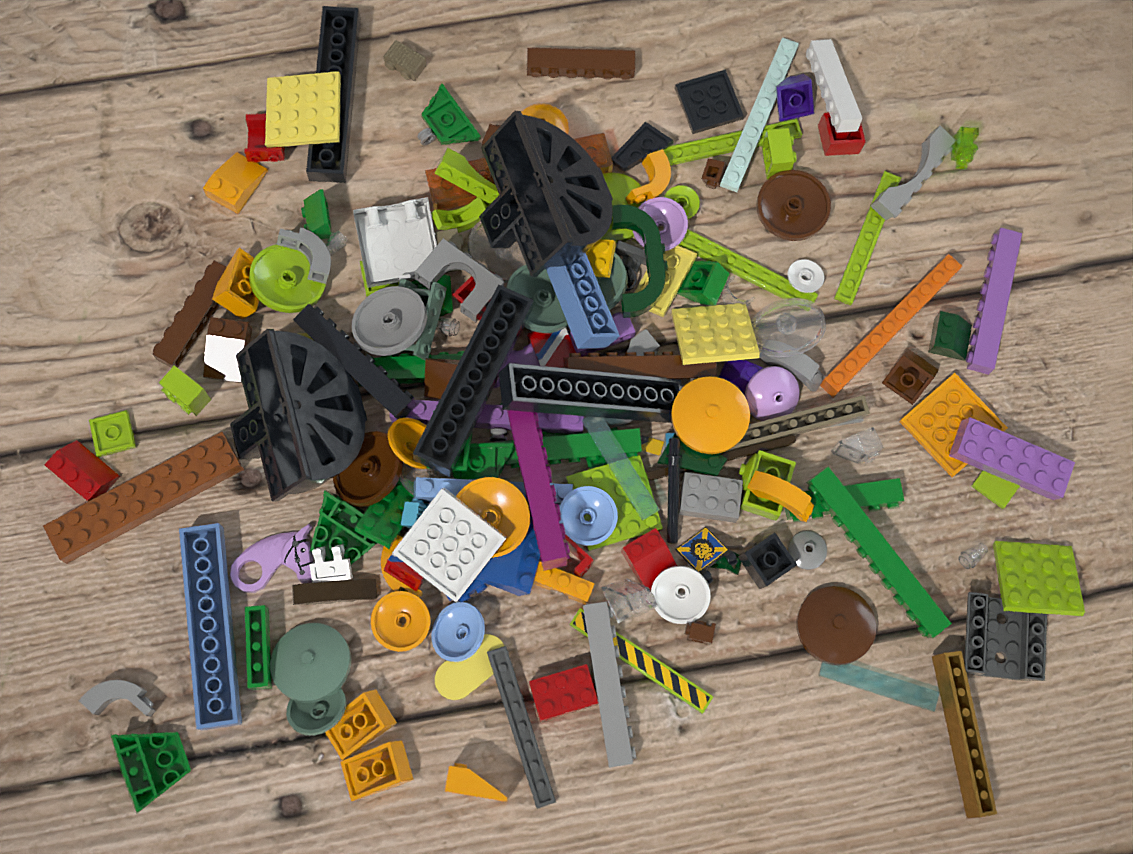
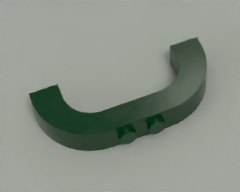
M612 205V230H633L639 234L644 244L648 285L640 292L622 294L621 298L623 318H631L648 312L661 297L665 285V272L668 271L667 261L663 259L665 244L661 243L660 232L655 221L646 212L630 205Z

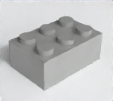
M685 472L682 478L678 515L736 523L739 519L743 480Z

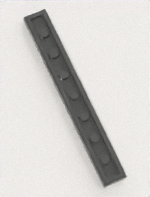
M504 646L488 651L487 655L536 808L539 809L556 803L507 648Z

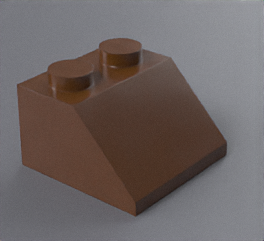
M907 348L882 384L913 405L935 378L939 369Z

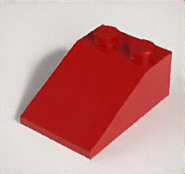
M654 528L622 547L621 553L651 600V589L656 577L665 569L677 566L658 530Z

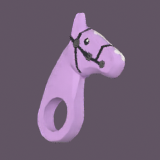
M311 524L303 527L298 532L276 534L249 546L231 566L230 577L234 585L243 592H258L265 588L273 574L282 564L292 569L302 584L312 583L310 564L314 563L313 552L310 551L311 544L307 536L312 529ZM248 562H257L262 567V576L254 584H245L240 580V569Z

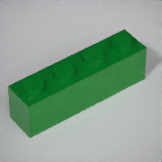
M265 605L245 607L247 687L250 690L271 689L269 608Z

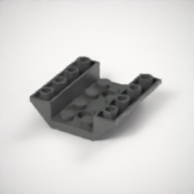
M968 592L964 662L966 672L977 676L1009 680L1045 681L1047 614L1003 611L1002 599L988 597V594ZM998 614L1005 616L1006 622L1004 624H1000L997 621ZM996 653H1001L1004 656L1002 664L995 660Z

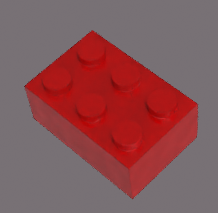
M587 664L529 681L540 722L599 704Z

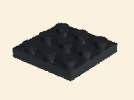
M726 69L675 84L674 88L692 134L743 120L744 114Z

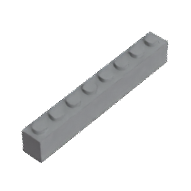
M607 601L583 605L609 768L633 764V759H636V752L634 746L630 747L629 739L633 738L631 726H627L626 718H630L628 706L623 704V698H626L625 686H620L619 678L623 677L621 665L617 666L616 658L620 657L618 645L614 646L613 638L616 637L615 625H610V618L613 617L612 606H607Z

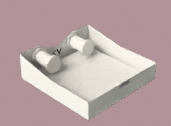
M428 197L393 205L353 210L367 287L398 283L400 279L414 280L417 268L437 246Z
M444 487L392 553L453 601L457 602L507 537Z

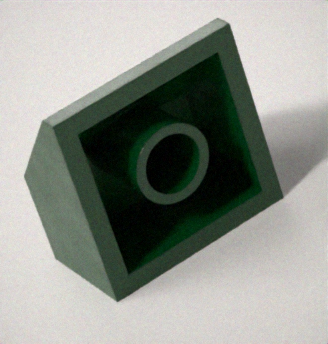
M940 311L934 318L928 353L965 361L972 325L960 315Z

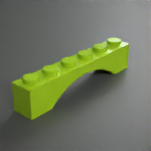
M450 148L446 149L435 174L491 204L499 196L496 185L476 172L464 156Z

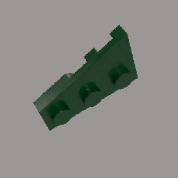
M676 432L674 433L672 438H679ZM680 440V455L682 457L680 458L679 468L717 477L727 458L720 454L697 452ZM669 443L657 461L658 464L668 465V457L666 455L669 454Z

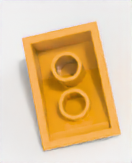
M236 152L211 175L203 190L209 199L239 214L268 172V169L258 163L247 162L245 156Z
M238 248L218 281L212 300L239 318L244 319L256 312L259 299L253 293L249 282V272L254 257L243 249Z
M374 689L362 693L348 704L340 721L325 733L341 760H344L384 734L397 722L377 690Z
M403 740L385 743L340 762L351 801L414 780Z
M454 763V766H449L445 786L446 792L507 802V797L473 771L467 769L466 764Z

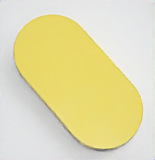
M484 634L480 647L470 658L461 662L445 661L435 674V686L438 692L443 697L451 700H461L467 697L494 675L487 652L504 647L503 642L494 635Z

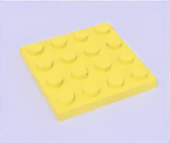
M339 72L267 78L265 136L267 148L340 142Z
M746 303L672 309L671 315L683 365L759 358L760 352Z

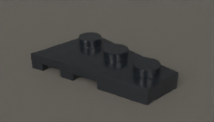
M645 121L610 160L612 164L626 172L643 162L648 154L664 150L673 145L674 142L667 135Z

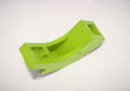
M477 197L468 205L456 210L435 209L431 216L438 230L457 228L458 233L481 225L479 216L490 204Z

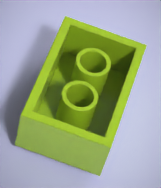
M759 450L751 479L755 471H760L790 483L796 462ZM748 488L744 491L740 504L741 510L775 521L780 517L783 508L782 505L757 497Z

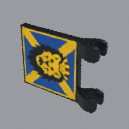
M704 527L675 549L694 570L704 577L708 585L713 582V578H711V573L707 569L721 558L725 557L731 566L738 563L735 553L729 550L707 527Z

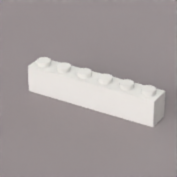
M832 40L811 41L809 48L806 50V57L810 61L811 71L815 74L816 84L820 87L821 97L825 100L826 110L831 116L832 125H834L837 133L858 131L862 116Z

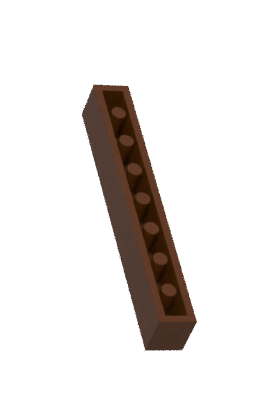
M672 351L662 352V355H655V352H643L644 356H637V352H625V356H618V353H606L607 356L599 357V353H588V357H581V353H570L569 357L563 358V366L566 369L671 379L717 377L716 362L683 365L681 354L673 355Z

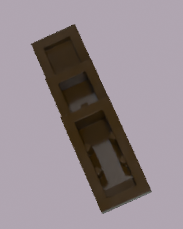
M376 579L292 585L293 605L333 604L334 602L377 599Z

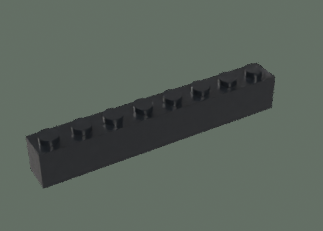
M308 304L293 321L315 342L330 351L343 364L344 369L397 420L405 418L417 406L412 401L414 397L407 390L403 392L400 389L401 384L394 378L390 380L386 376L388 372L382 366L377 368L373 364L375 360L368 353L364 356L361 353L363 349L355 341L353 343L349 342L348 339L350 337L342 329L338 331L335 328L337 326L336 323L330 318L326 320L323 317L325 313L318 306L313 308Z

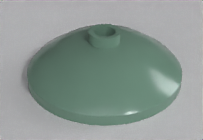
M340 688L330 697L318 702L302 703L290 699L286 710L287 720L290 726L300 734L318 735L333 728L342 718L346 709V697Z

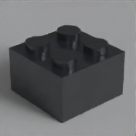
M775 532L766 536L738 556L759 589L767 587L797 566Z

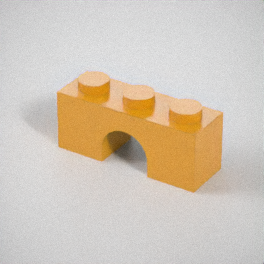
M539 562L533 581L534 585L549 591L561 592L567 595L568 598L585 605L588 603L595 584L557 568L543 571L542 562Z

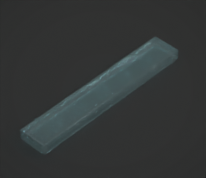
M586 417L581 420L640 518L644 520L659 511L658 506L604 418Z
M822 662L818 676L932 712L936 709L939 696L938 691L852 664L830 665Z

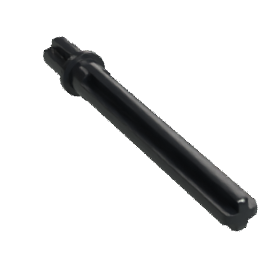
M670 438L669 454L666 455L668 457L667 542L676 544L678 542L679 465L682 455H680V439Z

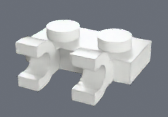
M344 544L332 547L334 560L325 561V547H318L313 550L315 562L310 564L312 583L353 578L350 558L344 559Z

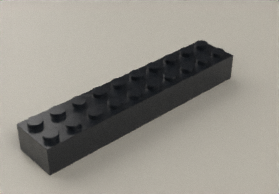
M322 6L316 73H340V142L309 144L306 167L309 181L346 183L361 24L359 8Z
M498 284L413 452L414 461L450 477L499 378V372L504 368L533 309V299Z
M508 363L499 372L503 410L672 423V406L677 394L682 389L681 379Z

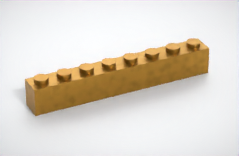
M962 651L932 656L966 818L997 815Z

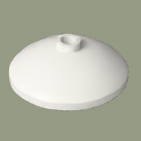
M674 566L667 568L656 577L652 585L651 600L655 610L661 617L672 623L687 624L696 621L706 612L710 603L711 593L707 581L698 571L690 567ZM678 589H685V593H680Z

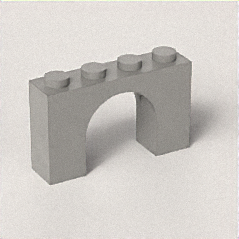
M443 238L417 268L415 279L431 290L432 283L437 282L443 274L450 270L459 269L468 272L474 278L476 285L461 304V312L476 323L485 312L498 284L504 286L503 279L498 274H492L488 271L484 264L474 261L467 252L457 249L453 242L446 241Z

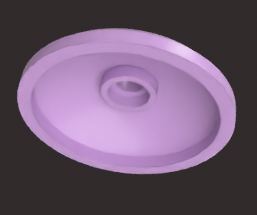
M656 197L645 201L638 207L655 221L657 227H664L659 232L661 243L665 244V251L671 250L681 243L687 232L688 220L684 209L676 201L665 197ZM633 231L638 243L644 247L642 238Z
M771 366L761 369L750 379L746 388L745 398L748 402L750 413L760 421L791 414L799 400V385L794 375L784 368Z

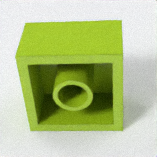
M789 128L767 130L761 147L767 179L778 172L793 170V164L796 163V152L792 150L794 140L793 135H790Z
M175 365L159 382L163 388L161 391L173 403L176 402L188 415L192 413L197 416L212 400L204 388Z

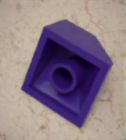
M806 74L787 77L776 86L780 122L814 114L812 79Z
M746 360L726 361L718 378L731 382L745 396L750 379L764 368Z

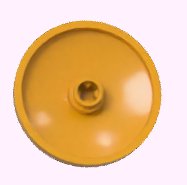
M702 377L689 382L679 391L672 406L671 419L677 436L689 448L700 453L718 454L730 450L744 437L750 422V409L745 396L734 384L718 377Z
M495 477L480 478L464 486L456 497L507 537L491 558L506 555L522 543L530 527L531 515L525 496L514 484Z

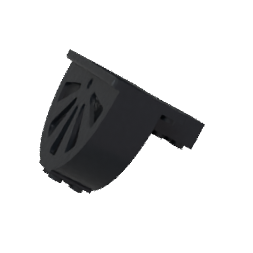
M515 110L481 147L499 196L479 217L491 248L509 249L517 241L530 276L537 277L547 267L565 266L575 262L606 234L612 220L613 198L601 169L598 168L580 144L551 123L536 117L522 115L521 111Z
M266 329L235 355L249 408L230 423L238 459H259L261 457L272 502L280 501L289 494L311 491L341 473L354 461L364 440L365 422L367 421L366 411L358 384H355L351 375L344 369L343 364L330 351L305 336L286 331Z

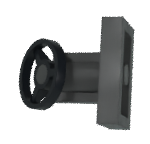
M618 241L615 253L623 257L622 262L626 267L628 275L627 285L630 287L626 291H629L637 282V271L640 264L646 266L645 251Z

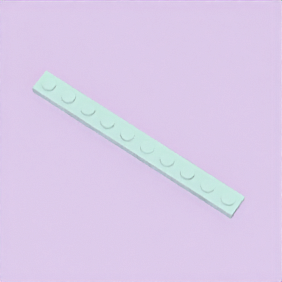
M782 37L720 184L721 187L738 192L777 99L776 86L785 79L799 43Z

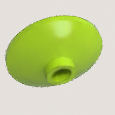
M683 185L674 186L664 195L665 198L684 205L682 208L686 213L687 219L692 218L698 212L700 200L692 188Z
M756 453L751 456L746 464L742 463L739 470V475H742L743 490L745 491L755 467L758 455Z

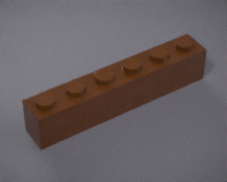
M527 48V76L535 78L549 76L551 78L634 79L635 50Z
M214 260L211 265L209 264L206 267L205 275L201 280L197 281L194 287L195 290L191 296L189 295L185 299L181 311L175 314L174 322L170 327L166 328L160 343L158 342L154 346L152 355L156 360L170 368L174 365L177 368L179 367L219 305L212 300L218 281L227 268L226 266Z

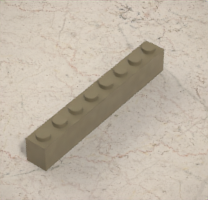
M865 395L750 424L741 441L725 452L864 418L870 414Z

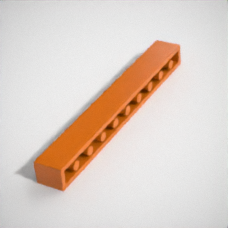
M948 254L822 381L820 386L834 398L959 272L962 265Z

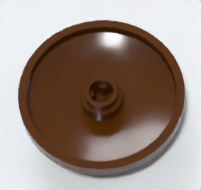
M786 170L778 172L766 180L759 191L756 207L761 223L771 234L788 241H801L813 237L825 226L831 211V200L827 189L816 177L799 170Z
M379 431L365 433L362 447L354 461L345 470L333 477L337 494L346 502L362 507L375 504L385 498L397 484L402 473L403 462L392 451L388 441V434Z
M839 586L818 589L806 598L797 614L796 628L800 642L810 655L823 663L830 665L853 663L868 652L875 640L876 620L874 613L866 600L850 589Z

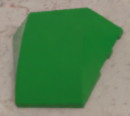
M324 490V499L319 511L320 516L315 528L310 551L313 552L318 547H325V561L334 560L332 547L344 544V559L350 558L352 565L377 543L354 531L355 526L365 511L358 506L346 502L340 496Z
M178 732L111 735L116 758L136 813H139L191 772Z

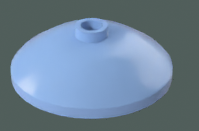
M584 486L572 490L565 496L559 507L561 512L559 524L563 523L565 534L580 545L590 546L605 541L612 534L617 524L618 514L613 499L605 491L596 487ZM585 514L591 516L589 521L584 520Z
M457 602L447 606L439 613L433 624L431 638L433 647L441 658L450 662H461L470 658L478 650L485 632L484 619L480 611L469 603Z

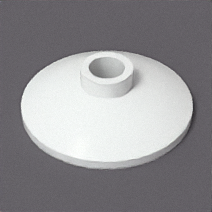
M798 260L791 264L788 269V280L798 291L812 293L819 290L824 283V273L820 266L813 261Z

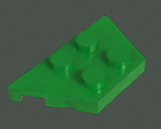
M443 83L440 84L439 90L431 98L429 105L425 107L421 114L422 119L431 128L440 144L446 145L481 140V135Z
M471 444L467 471L453 470L454 479L477 480L486 477L499 478L515 444Z

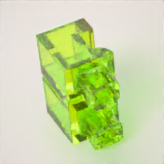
M960 127L953 137L956 141L952 144L951 160L956 161V169L965 170L968 167V163L973 161V156L978 150V146L973 142L979 136V128Z

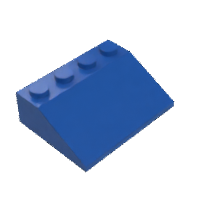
M532 518L530 519L528 533L522 543L506 555L491 558L477 575L476 580L517 596L530 594L540 558Z

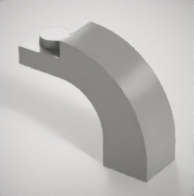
M301 227L299 233L280 229L276 245L302 252L310 263L307 279L326 284L331 266V258L325 243L317 235Z
M767 340L759 354V357L769 367L777 366L788 370L810 391L816 392L825 377L818 370L820 366L814 360L789 345Z
M124 680L102 682L87 691L79 700L92 714L98 716L109 704L119 699L129 700L146 716L151 717L156 712L152 707L154 703L146 696L142 698L147 693V690Z

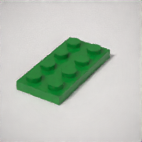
M400 477L393 490L385 498L369 506L355 526L354 531L390 549L405 527L400 525L405 501L412 502L414 483Z

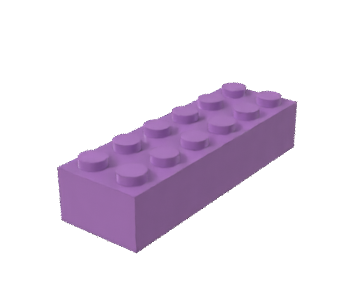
M973 418L961 421L949 454L950 457L1020 485L1051 500L1064 497L1075 464L1071 460Z

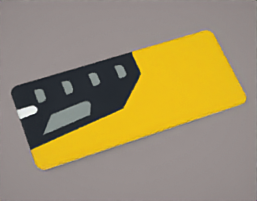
M640 435L642 451L655 455L661 454L663 441Z

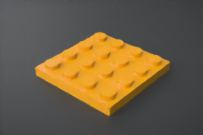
M956 373L952 374L899 421L951 477H954L967 465V463L949 456L962 420L973 418L1003 432L1008 429Z

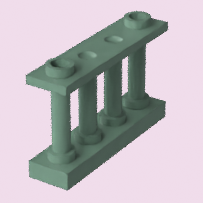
M400 279V287L411 289L419 296L429 297L426 305L427 322L425 329L417 339L416 344H412L405 349L407 351H414L413 355L425 360L429 357L447 288L437 282H433L431 290L418 289L417 285L412 282ZM399 353L392 354L391 356L398 357Z

